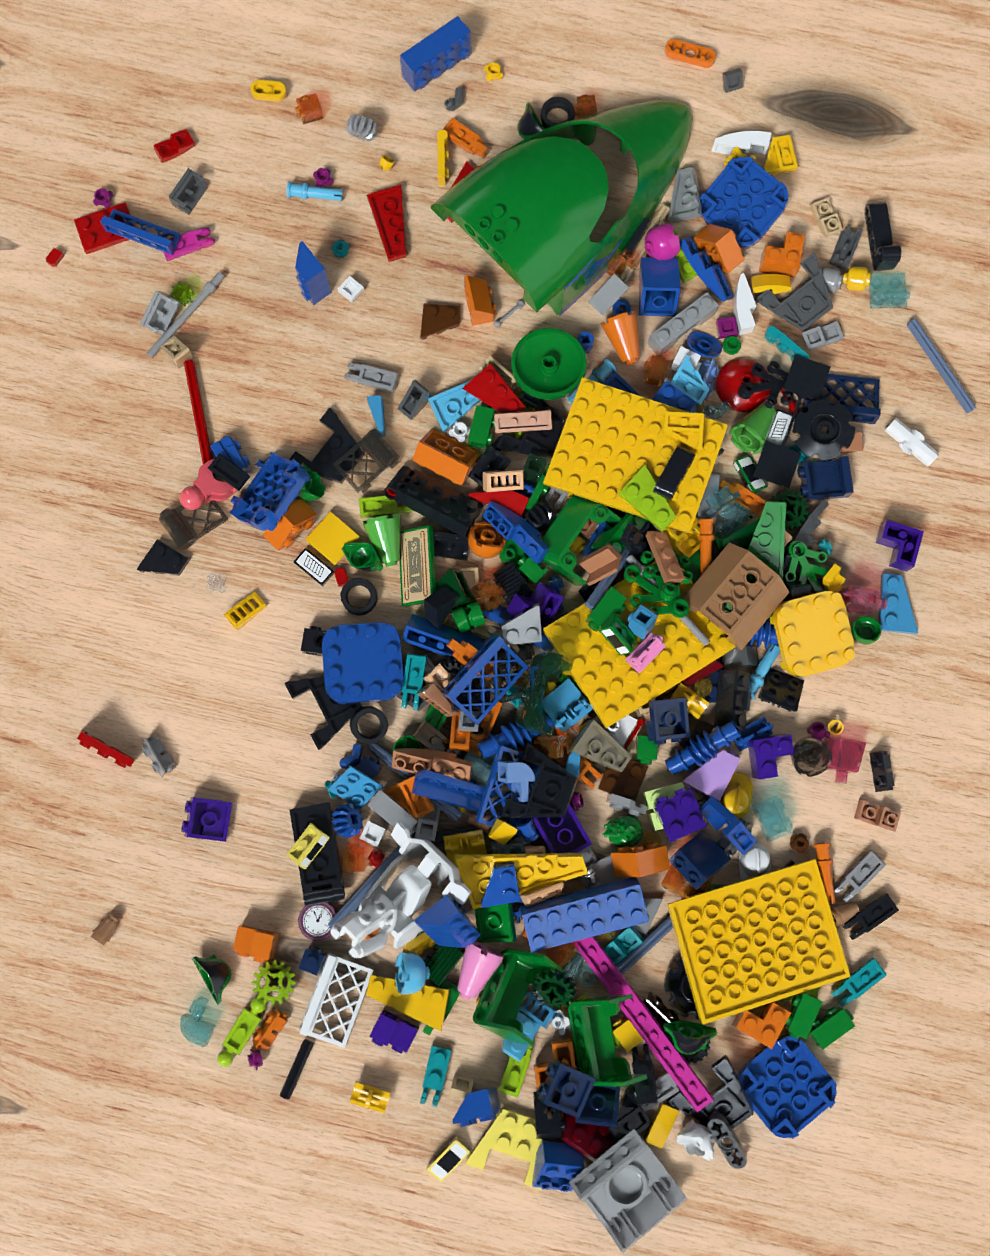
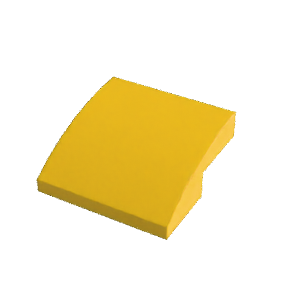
M329 512L305 538V541L333 565H336L345 555L342 551L344 544L355 543L360 537L338 517Z
M695 517L690 534L671 527L665 529L671 545L680 556L691 557L700 548L701 541L698 539L700 528L697 526V517Z

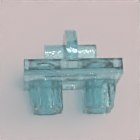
M727 486L712 494L705 500L710 507L706 512L707 515L710 517L721 510L720 515L726 519L734 518L736 516V506L731 503L741 495L738 491L732 494Z

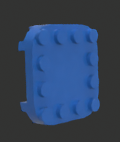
M749 156L733 158L700 197L702 218L707 224L733 230L738 245L743 249H749L762 239L786 209L789 196L787 187L783 182L780 183L755 163L753 158Z
M270 452L269 457L265 461L259 459L255 464L260 470L241 498L233 496L230 501L234 505L229 512L242 523L262 531H273L277 527V522L288 511L289 505L299 495L303 484L310 478L307 470L296 460L292 459L291 461L278 456L275 452Z
M380 622L338 625L326 631L322 641L324 682L326 693L332 700L338 704L346 705V703L388 701L399 694L403 686L404 677L400 638L393 625Z
M788 1034L778 1037L772 1049L767 1046L745 1063L737 1074L754 1112L775 1136L793 1139L799 1136L798 1133L828 1107L832 1108L836 1103L837 1085L834 1079L827 1073L802 1040Z

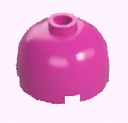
M669 223L658 224L647 232L645 236V250L651 258L668 260L678 255L680 249L678 234L674 235L672 231L674 227Z

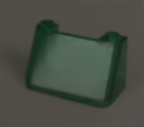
M552 652L539 653L534 656L515 716V723L519 728L551 738L554 728L547 724V716L540 714L539 709L549 676L559 678L562 672L571 671L573 661L564 655Z

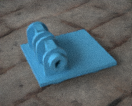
M569 678L541 700L543 702V709L554 721L555 727L563 733L593 710L590 703Z
M350 766L343 774L335 775L333 778L334 783L328 790L361 809L383 785Z

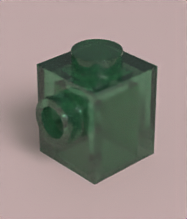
M530 453L523 468L524 479L530 483H538L546 469L547 460Z

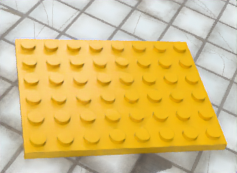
M582 377L543 484L646 519L620 497L619 492L644 465L657 483L679 445L696 455L671 501L666 499L676 516L675 520L668 527L690 534L728 425L704 417L702 452H698L663 433L665 411L690 412Z
M654 561V562H652L651 564H649V566H652L653 564H655L656 561ZM624 579L614 585L613 588L627 598L624 603L626 608L618 616L628 627L629 622L627 619L629 615L639 608L633 607L630 604L632 595H649L651 593L637 583H631ZM692 580L688 584L680 582L679 589L682 598L694 585ZM664 602L641 604L647 609L650 605H655L657 607L668 606ZM585 603L542 630L606 729L735 648L726 639L728 635L699 611L694 613L690 610L687 616L710 640L705 646L679 618L674 617L672 614L657 615L655 626L646 638L651 633L655 636L660 635L663 638L662 643L666 647L638 673L625 661L631 653L620 655L599 631L595 632L588 627L586 619L593 610L587 608ZM635 635L637 639L633 651L644 641L637 635Z
M816 859L667 903L699 1020L703 1025L851 977Z

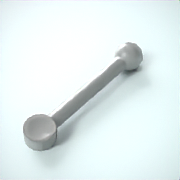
M517 301L513 309L500 320L494 322V326L496 328L500 327L501 323L517 309L523 308V301Z

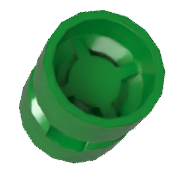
M477 601L467 604L466 608L458 607L451 610L459 633L469 631L471 626L477 628L485 625L484 616Z

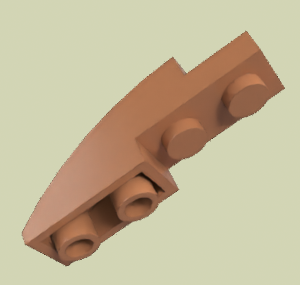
M402 748L394 749L392 768L414 774L426 769L470 782L473 762L457 759V754L449 752Z

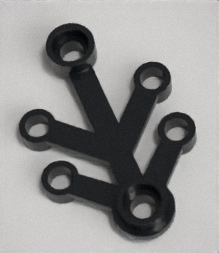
M771 361L767 366V370L769 373L776 374L784 380H779L765 372L761 364H755L751 369L752 375L760 377L767 382L754 385L750 382L743 383L738 389V395L742 399H749L755 392L772 390L764 401V405L772 409L777 404L776 398L781 388H784L788 373L780 369V365L776 361ZM786 391L780 398V402L785 406L790 405L793 401L794 393Z

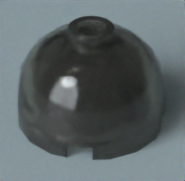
M804 737L798 740L793 745V755H790L792 765L799 774H806L808 777L824 772L828 768L829 760L830 762L832 760V754L827 745L816 737Z

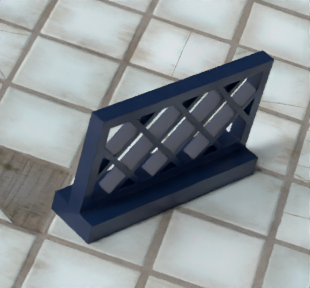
M828 374L824 387L829 392L824 396L821 394L820 400L826 399L832 394L837 402L844 405L850 411L853 417L850 422L876 424L881 415V409H879V379ZM834 380L838 386L833 389L827 381ZM851 382L856 388L851 391L845 384ZM866 384L874 385V391L869 393L863 386ZM839 388H842L847 393L843 398L835 392ZM858 390L866 396L862 400L854 394ZM851 397L856 404L854 406L848 405L844 400ZM803 398V407L801 412L806 413L807 404L813 401L808 400V398ZM869 399L874 404V408L866 407L863 402ZM829 402V404L832 406L836 405V403Z

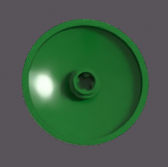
M554 328L538 329L525 335L515 346L512 353L511 370L516 383L527 394L545 400L559 399L569 395L578 388L582 377L584 378L586 355L578 340L569 333Z

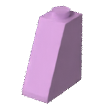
M722 750L717 754V758L710 759V762L705 763L684 780L683 785L709 799L713 796L716 800L720 801L740 759L737 758V754L733 751Z

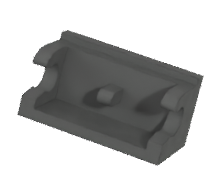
M188 168L169 195V199L174 207L190 215L209 185L203 181L204 178Z
M850 225L846 226L844 231H841L829 264L844 270L850 264L863 232L861 228L856 229L855 232L850 231Z

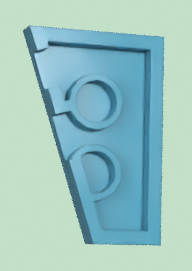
M470 381L428 398V402L443 433L481 401L462 389Z

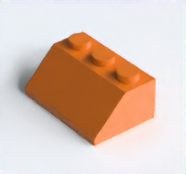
M432 428L419 441L412 460L420 466L434 471L437 475L444 476L453 483L462 486L469 478L468 475L476 465V460L480 458L482 452Z

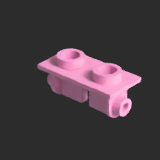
M651 633L625 661L640 673L666 647L662 643L663 638L660 635L655 636Z

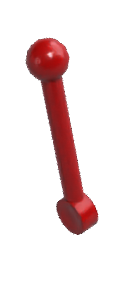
M638 719L636 722L637 726L623 747L627 752V748L639 728L644 725L643 719Z

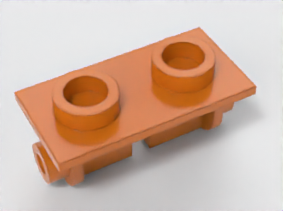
M277 1006L266 1014L265 1022L261 1028H257L254 1032L252 1042L255 1048L259 1047L263 1051L269 1049L277 1037L276 1034L272 1033L273 1029L280 1033L287 1023L288 1015L284 1012L280 1013Z

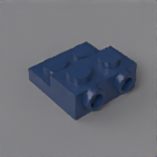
M686 698L648 701L650 721H646L648 741H654V744H665L668 739H671V742H681L684 737H690Z
M555 1059L546 1069V1075L548 1076L545 1083H541L538 1088V1099L548 1106L579 1118L596 1078Z
M593 1086L580 1117H576V1123L617 1128L620 1086Z

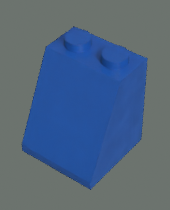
M641 257L639 270V316L675 317L680 294L678 258L658 260Z

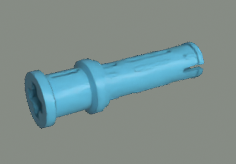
M291 181L287 183V198L292 196L301 197L303 200L310 197L342 201L343 196L340 195L343 194V189L312 187L307 183L293 184Z
M605 359L597 370L594 369L588 379L603 384L605 379L611 373L616 372L617 369L610 360ZM578 388L567 397L569 403H573Z
M770 644L753 674H750L748 691H751V700H755V694L760 686H763V679L780 653V648L776 645L774 646V644Z

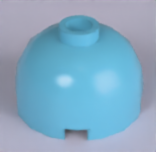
M415 953L398 954L395 967H399L398 973H395L398 993L413 994L420 991L425 985L426 979H429V967H426L424 960Z

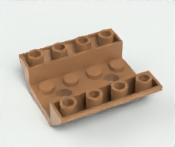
M728 543L682 599L687 601L690 610L694 613L699 611L728 635L726 639L742 651L787 596L789 590L780 576L749 550ZM753 574L756 577V582L753 584L749 583L746 580V575ZM723 603L731 605L732 610L730 613H725L722 610Z

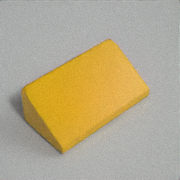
M661 1102L651 1121L652 1124L644 1136V1141L662 1149L680 1111Z

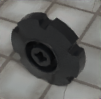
M828 399L816 400L807 404V412L803 413L800 411L793 424V434L799 436V439L795 441L797 448L809 458L816 454L819 461L831 460L840 456V448L848 449L855 435V427L849 425V421L853 419L850 411L839 402L835 406L830 405ZM820 426H821L822 428H824V427L826 426V427L828 428V429L826 430V432H827L828 434H826V433L821 434V433L819 432V431L821 430Z
M682 956L675 959L676 968H668L666 971L664 991L671 993V998L668 1002L679 1014L688 1017L689 1014L694 1013L695 1018L699 1020Z

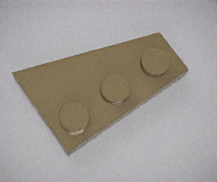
M593 719L587 722L568 750L617 772H622L632 758Z

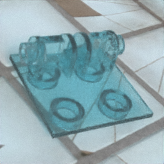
M871 273L869 285L870 308H907V299L910 298V292L906 291L905 273Z

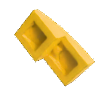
M781 274L751 276L753 293L772 289L773 295L792 290L790 276Z
M836 564L823 577L825 591L838 593L845 584L846 579L840 575L841 567Z

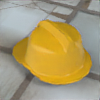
M733 773L719 801L738 819L740 817L743 818L749 812L753 796L751 779L745 774Z

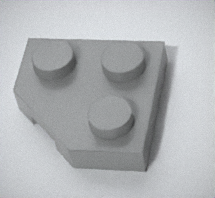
M612 793L608 795L606 803L610 804V808L619 811L624 808L629 810L628 814L637 817L640 814L644 815L647 810L645 805H638L633 800Z

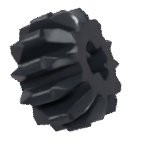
M542 502L530 509L523 519L540 532L549 527L556 515L553 511L554 509L547 502Z

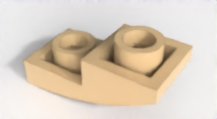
M829 197L810 205L814 218L825 237L843 231L838 214L833 212Z

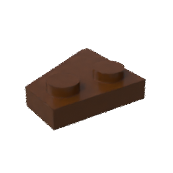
M424 303L421 340L427 339V336L435 333L438 335L447 329L451 330L459 327L460 306Z

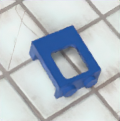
M713 796L699 809L716 831L725 823L728 825L722 832L742 855L757 842L744 824Z

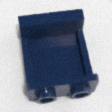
M848 456L840 457L838 460L808 463L806 460L797 469L798 477L801 478L802 482L800 493L801 496L807 499L806 501L847 498L854 493Z
M704 830L679 848L669 859L670 863L696 890L731 860Z

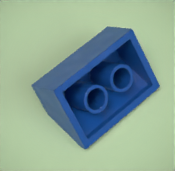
M301 241L295 266L297 272L296 279L300 283L298 285L302 290L301 294L307 302L310 300L315 305L331 294V289L324 267L305 243Z
M445 895L414 920L439 946L465 948L473 944L480 936V933L468 916L448 895Z

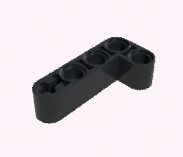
M886 202L866 204L865 221L873 270H893L901 259V247L899 244L893 245Z

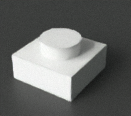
M351 276L338 288V292L351 303L364 291V287Z
M368 821L359 839L378 847L386 829Z

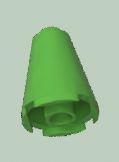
M762 403L732 426L729 431V435H732V443L743 452L752 451V454L760 453L776 416L775 408L769 409Z
M399 513L392 514L393 516L385 515L362 521L369 539L380 558L381 564H385L386 567L397 565L396 561L400 560Z

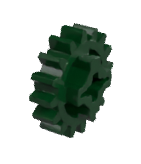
M784 489L782 493L778 491L775 494L776 497L772 496L770 501L786 502V509H791V511H786L785 528L788 526L789 530H792L794 526L799 528L801 523L806 521L805 517L809 515V512L805 511L809 508V505H804L807 499H801V493L795 495L794 489L790 493H788L787 489Z
M549 968L546 973L541 970L539 975L536 974L532 984V993L537 995L536 1000H543V1005L548 1003L550 1008L556 1005L560 1009L561 1005L568 1007V1003L573 1002L576 994V984L571 983L572 977H565V972L559 974L558 969L552 972Z

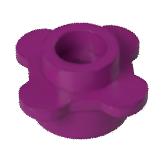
M320 168L313 173V177L316 178L317 187L333 183V179L330 177L331 172L328 168Z
M103 188L97 189L94 194V205H102L105 208L110 207L111 198L114 196L113 192Z
M821 722L813 723L807 729V733L811 734L814 741L830 736V732L826 730V725Z
M573 792L570 805L574 811H578L579 808L584 806L581 792Z
M250 1049L251 1054L247 1055L249 1066L258 1070V1067L263 1066L260 1050L254 1051Z

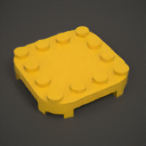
M822 591L782 601L774 610L773 616L770 617V624H774L782 661L779 663L781 668L791 675L800 677L810 676L841 667L855 657L854 641L847 610L840 593Z

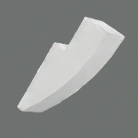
M743 131L715 138L712 152L731 155L733 148L738 146L743 154L746 153L748 155L749 152L765 155L769 147L771 132Z
M744 273L740 274L737 281L733 300V315L736 319L738 336L751 333L756 325L752 316L756 304Z

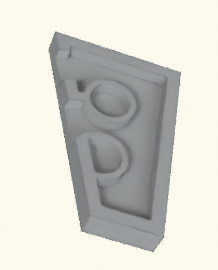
M693 167L677 170L668 220L671 223L702 217L697 174Z

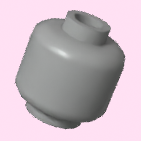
M823 268L821 271L828 292L835 293L838 289H841L843 275L839 269Z

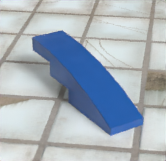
M692 237L679 241L688 262L706 286L723 302L734 298L720 265L712 266L706 250L699 252Z

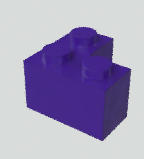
M889 520L880 525L876 543L893 548L890 567L906 572L915 567L924 531Z
M539 582L531 598L515 593L507 611L515 618L519 613H524L531 609L533 605L539 604L541 629L550 625L564 596L555 587Z
M790 734L753 738L747 741L752 777L755 779L778 777L775 757L794 754L792 735Z
M383 1009L369 1037L372 1038L374 1044L380 1047L391 1044V1048L396 1052L402 1053L404 1051L407 1053L419 1027Z

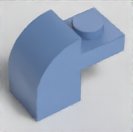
M498 761V781L511 783L512 800L528 802L530 794L528 782L535 781L532 769L527 764L521 762Z

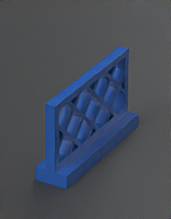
M492 634L441 693L451 700L475 725H478L526 671L528 666L504 643V640L499 635ZM501 647L506 651V660H497V652ZM506 662V673L497 674V663ZM510 662H517L521 668L516 673H510ZM487 663H493V674H484V666ZM506 676L507 684L504 687L498 688L497 677ZM484 677H493L494 688H484ZM474 678H480V689H471V681ZM481 691V702L471 703V692ZM485 691H494V698L491 702H485ZM467 692L468 703L460 704L456 698L460 693ZM481 705V713L475 718L472 715V706Z
M498 745L475 820L491 827L494 825L492 822L499 819L503 812L501 811L497 814L494 805L501 802L504 808L506 804L505 798L512 795L511 783H507L510 791L502 795L499 788L505 783H497L495 778L498 772V761H502L503 751L508 752L509 761L515 762L522 758L524 754L502 745ZM525 762L532 769L536 780L540 767ZM535 781L528 782L530 794L532 792ZM496 789L499 798L491 802L490 793ZM490 808L493 817L487 821L483 820L485 811ZM508 818L507 824L517 829L516 822L520 818ZM518 829L516 835L521 836L522 832L520 829Z

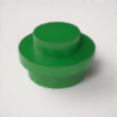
M727 337L723 341L722 348L725 353L734 355L740 351L741 342L737 337Z

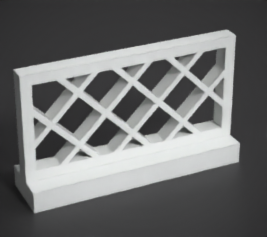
M328 952L301 1022L299 1034L309 1035L345 1048L368 987L370 975H372L374 970ZM338 962L346 964L350 972L338 977L336 972ZM359 970L368 972L366 979L357 984L353 973ZM351 975L355 985L344 990L340 980ZM338 981L342 991L331 996L328 988L330 984ZM357 988L360 995L357 1000L350 1003L346 992ZM344 994L348 1004L337 1009L333 999ZM331 1001L335 1011L324 1016L321 1010L322 1004ZM349 1007L352 1012L351 1019L342 1022L338 1012ZM337 1014L341 1024L329 1029L326 1018ZM323 1020L327 1030L320 1034L313 1032L314 1025ZM342 1027L345 1032L343 1040L334 1039L331 1032Z

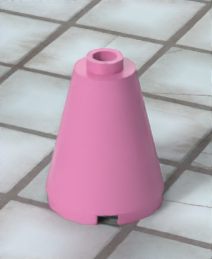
M477 941L465 948L457 988L460 992L459 995L468 1000L471 997L476 998L504 958V955L491 947L489 949L484 946L485 944Z

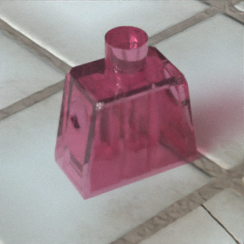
M851 585L838 592L842 596L847 612L869 614L878 609L885 610L887 606V599L879 598L880 592L878 590Z
M833 737L824 738L826 770L836 771V783L847 784L848 773H858L866 742Z

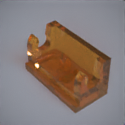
M573 734L535 736L534 748L548 758L563 757L564 745L567 747V754L572 753L568 750L572 745Z

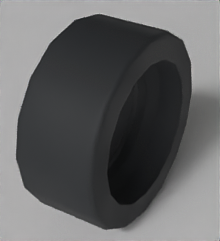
M559 96L546 100L542 105L540 117L541 125L544 129L561 124L554 123L547 118V113L552 109L559 108L567 112L568 119L564 122L574 120L575 110L569 100Z
M353 578L347 581L340 593L341 602L345 609L351 614L358 616L371 612L378 600L377 591L373 584L363 578ZM355 586H363L370 592V600L364 607H354L348 601L349 591Z
M363 706L353 713L349 726L351 733L357 740L365 744H373L384 738L388 729V721L381 710L374 706ZM364 714H374L380 721L378 732L372 736H364L358 730V720Z

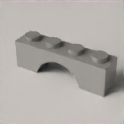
M706 292L649 336L647 344L660 357L672 348L686 332L697 325L704 324L713 317L719 305Z

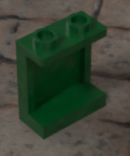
M751 513L749 514V521L727 534H723L720 531L714 534L720 553L728 543L747 550L760 516Z

